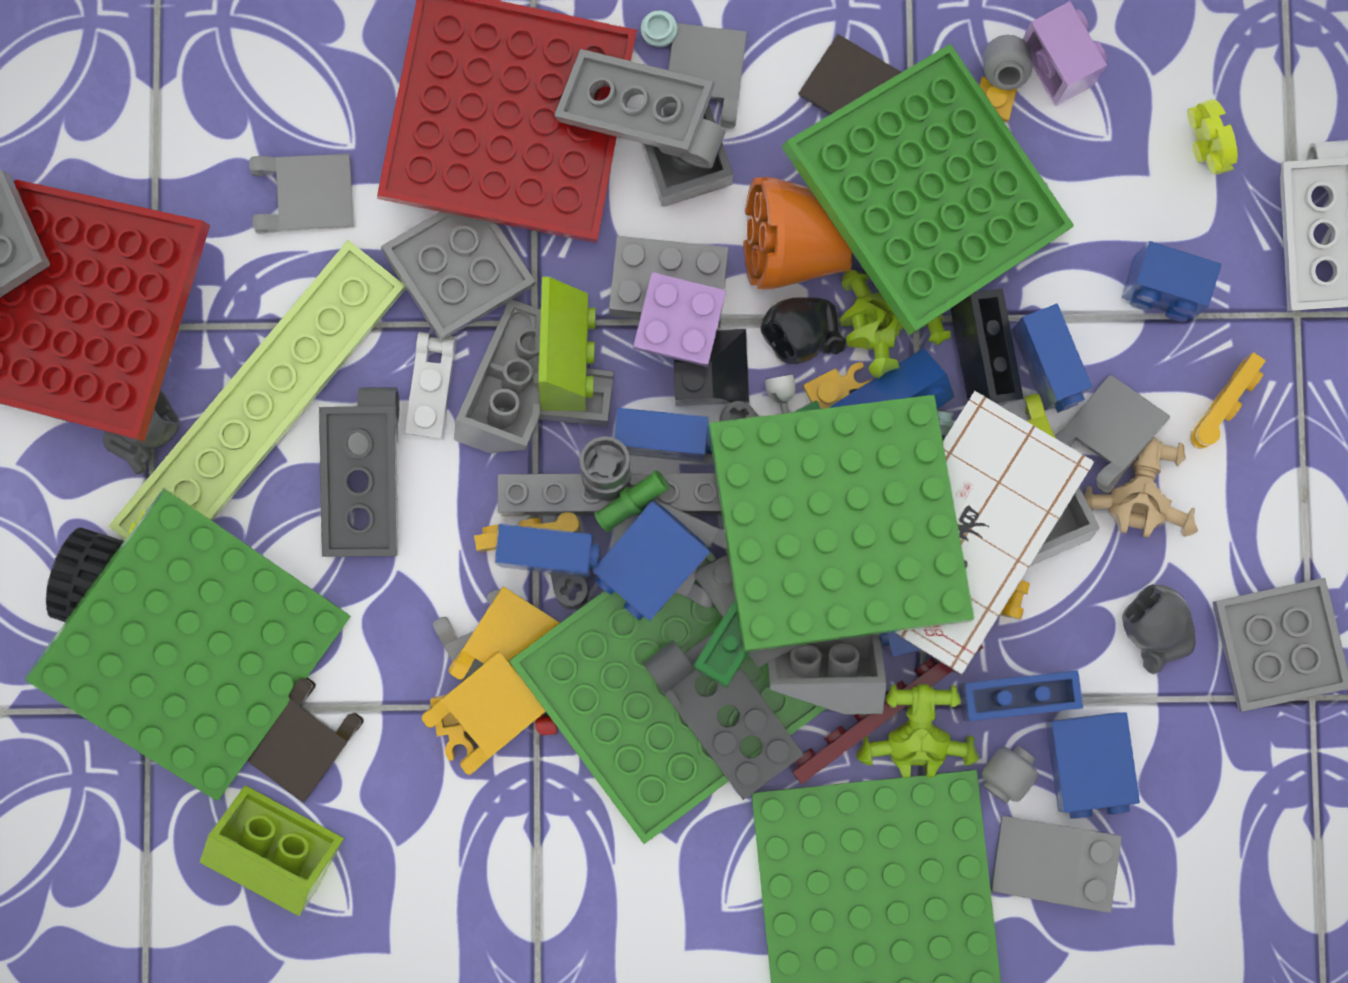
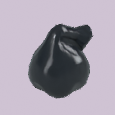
M792 297L781 300L767 311L760 326L765 341L773 349L777 358L788 364L808 362L817 357L820 351L824 354H838L847 347L846 340L838 332L835 305L829 300L822 298Z

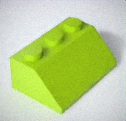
M542 277L538 376L541 410L586 411V398H593L594 376H587V364H594L595 341H588V329H595L596 307H589L588 293L551 277Z
M245 785L208 835L199 863L300 917L317 891L344 838Z

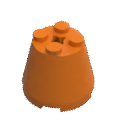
M755 177L752 180L744 211L746 215H750L747 221V240L743 241L745 268L750 285H757V290H773L851 270V249L809 187L775 177Z

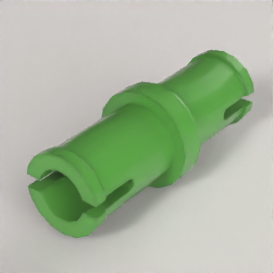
M654 470L632 488L625 487L622 489L618 498L594 513L595 518L603 530L611 532L613 528L631 515L638 516L644 511L645 505L670 489L663 475L658 470Z

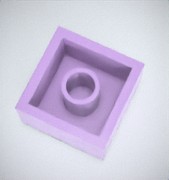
M1071 1L1033 20L1022 38L1029 46L1033 69L1055 106L1093 87L1107 66L1105 62L1107 61V56L1102 45L1098 41L1094 42L1087 31L1088 22L1081 10H1075Z
M652 272L633 346L634 349L708 368L726 290Z

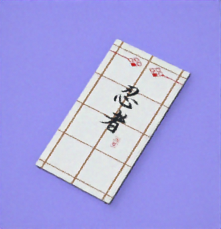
M974 391L943 440L974 620L893 632L953 669V672L961 675L1094 464L1090 457L1082 455Z

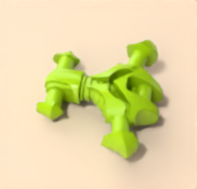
M855 270L845 271L842 276V287L846 291L853 290L857 297L854 305L840 318L841 326L854 327V331L848 334L845 339L849 347L874 350L875 360L870 364L868 371L872 376L879 379L885 373L899 368L898 360L890 358L889 348L894 347L896 336L903 329V326L879 292L871 293L866 284L869 277L867 273ZM943 314L923 326H928L931 335L928 341L933 342L935 345H939L951 338V331L944 330L942 324Z
M919 684L916 687H912L911 690L897 689L896 685H892L889 693L885 696V700L892 708L896 707V705H909L906 712L909 720L891 731L888 735V740L870 742L867 735L856 752V758L862 764L868 766L873 765V757L890 755L891 760L900 769L903 778H910L911 766H924L926 778H934L947 755L962 757L965 766L974 764L979 761L980 757L975 749L974 737L968 735L964 742L950 740L951 736L932 723L937 715L935 705H950L953 708L960 703L961 699L955 685H950V690H935L934 687H929L927 684Z

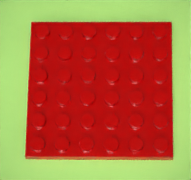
M416 0L377 199L597 243L617 137L561 123L554 115L580 49L631 61L637 30L500 0ZM604 86L598 89L594 95V100L601 101L606 99L610 94L611 88Z
M15 179L16 189L50 266L0 297V404L144 442L210 224L203 220Z

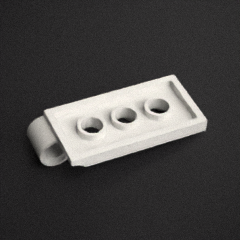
M1348 140L1311 143L1308 148L1307 160L1281 162L1280 189L1287 311L1348 307ZM1317 186L1325 188L1329 194V201L1323 208L1317 207L1311 199L1312 191ZM1320 223L1327 225L1331 231V238L1325 245L1317 243L1313 236L1315 227ZM1323 260L1329 262L1333 268V275L1327 282L1319 280L1315 273L1317 264Z

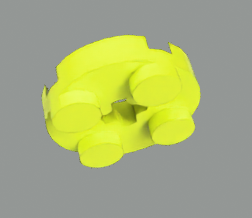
M1210 99L1188 108L1187 117L1190 126L1195 130L1197 139L1192 145L1198 163L1206 161L1211 173L1219 175L1234 169L1231 165L1237 163L1238 153L1231 124L1223 126L1219 117L1226 114V112L1217 100Z

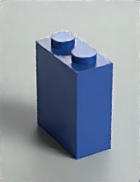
M1058 303L1023 316L1011 331L1037 394L1041 397L1044 410L1047 411L1055 407L1057 413L1077 406L1079 402L1085 400L1083 394L1090 390L1092 385Z
M617 407L614 438L624 444L630 456L704 463L705 454H712L708 431L709 417Z
M654 499L592 571L597 575L595 582L610 595L617 592L626 600L623 606L628 612L639 620L645 617L650 621L711 552L712 548Z
M499 524L494 563L502 568L590 577L591 569L597 567L600 561L601 547L600 544H594L595 540L592 534Z
M1127 712L1045 721L1059 812H1069L1070 819L1093 816L1092 809L1107 808V814L1130 812L1129 805L1140 803Z

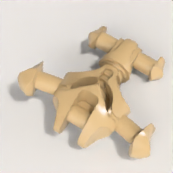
M1154 437L1133 462L1131 467L1135 471L1133 474L1134 478L1130 479L1129 483L1127 482L1123 486L1113 488L1110 494H1093L1092 487L1086 485L1084 497L1091 511L1092 509H1109V513L1115 519L1119 531L1125 534L1128 527L1142 529V537L1149 538L1153 529L1164 525L1165 521L1182 527L1180 533L1184 537L1197 533L1198 528L1194 516L1196 508L1192 507L1187 514L1170 507L1172 500L1168 499L1165 494H1162L1161 490L1157 489V484L1154 483L1156 475L1161 473L1160 459L1172 461L1178 467L1186 459L1184 444L1179 442L1177 447L1163 445V442L1158 441Z

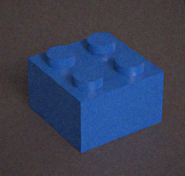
M1149 241L1133 258L1121 298L1131 300L1130 305L1141 310L1150 311L1153 307L1165 311V316L1172 320L1186 322L1187 319L1192 320L1209 307L1222 264Z

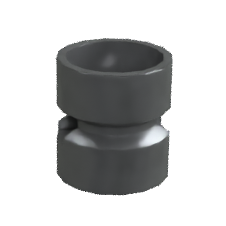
M607 436L594 438L585 445L580 456L584 487L589 494L597 499L610 500L619 497L620 491L625 487H629L631 480L630 457L627 448L616 438Z

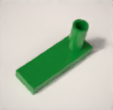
M735 600L693 665L696 671L726 689L750 653H743Z

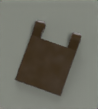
M837 34L798 92V96L831 115L902 71Z
M308 677L297 681L289 694L290 700L247 760L303 803L306 802L342 750L364 723L363 717L353 712L346 716L336 732L303 708L301 705L316 688V683Z

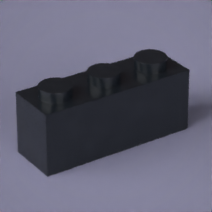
M1003 289L974 292L950 309L967 400L969 401L974 391L1000 406L1024 399Z

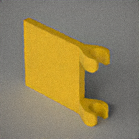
M502 586L464 647L451 663L448 672L461 680L465 677L475 658L484 664L499 651L509 662L510 659L560 622Z
M499 651L446 696L425 711L421 717L424 724L432 728L447 714L452 713L479 746L460 762L463 771L470 775L546 711L519 674Z

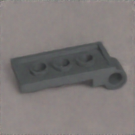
M359 387L357 406L319 407L322 557L399 555L397 443L400 401L398 387ZM354 433H361L368 440V448L361 455L354 454L348 447V440ZM356 470L363 471L369 478V485L363 492H357L349 485V477ZM355 508H362L369 514L370 522L364 529H357L350 523V513Z
M714 632L684 654L672 640L643 661L642 664L736 792L744 800L804 754L741 668L727 689L716 683V689L711 695L702 696L696 692L695 681L703 674L696 671L693 665ZM725 705L735 706L739 713L737 722L729 727L721 725L717 719L719 709ZM750 735L758 737L761 742L760 752L753 757L744 756L740 751L742 739Z

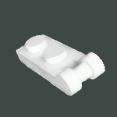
M418 333L404 431L406 435L443 440L456 351V336H450L440 342L439 338L431 337V333ZM429 352L442 353L441 364L428 362Z

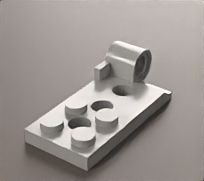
M583 49L579 51L554 115L561 123L655 146L664 154L680 157L689 164L707 169L713 167L725 135V130L721 126L703 119L716 85L714 81ZM604 86L611 88L610 94L606 99L601 101L594 100V95L598 89ZM638 94L644 95V100L638 108H627V103L631 97ZM666 104H677V110L672 116L666 118L660 116L661 109Z

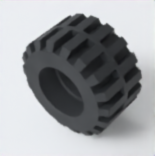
M82 527L75 529L61 546L49 575L46 588L47 615L53 619L66 622L124 540Z

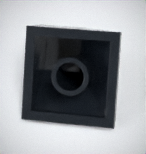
M746 329L717 330L708 368L673 359L675 406L730 404L734 401L749 403Z

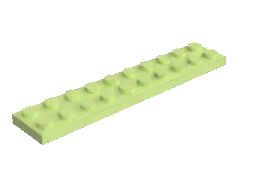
M347 240L108 526L126 540L131 524L138 522L141 512L148 510L163 488L213 521L406 290L403 283Z

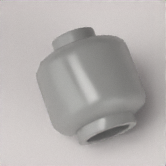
M1002 35L990 41L984 50V72L987 81L993 87L1001 90H1013L1021 87L1030 78L1033 67L1031 52L1028 44L1022 38L1015 35Z
M1019 746L1014 751L1007 747L999 748L982 770V777L986 781L983 787L1005 804L1009 800L1014 802L1021 801L1038 779V772L1032 766L1036 759Z

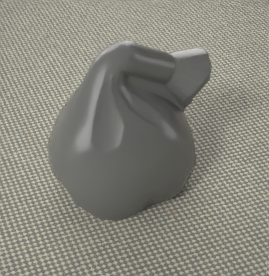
M160 390L145 441L105 432L103 436L104 446L107 451L127 461L136 474H141L145 472L147 461L151 459V450L162 447L174 438L179 431L180 420L168 398Z
M1151 584L1144 588L1124 610L1122 620L1127 637L1134 645L1143 649L1141 652V657L1144 660L1143 667L1154 675L1160 672L1166 663L1187 657L1193 653L1196 645L1195 628L1190 608L1183 596L1173 588L1157 584Z

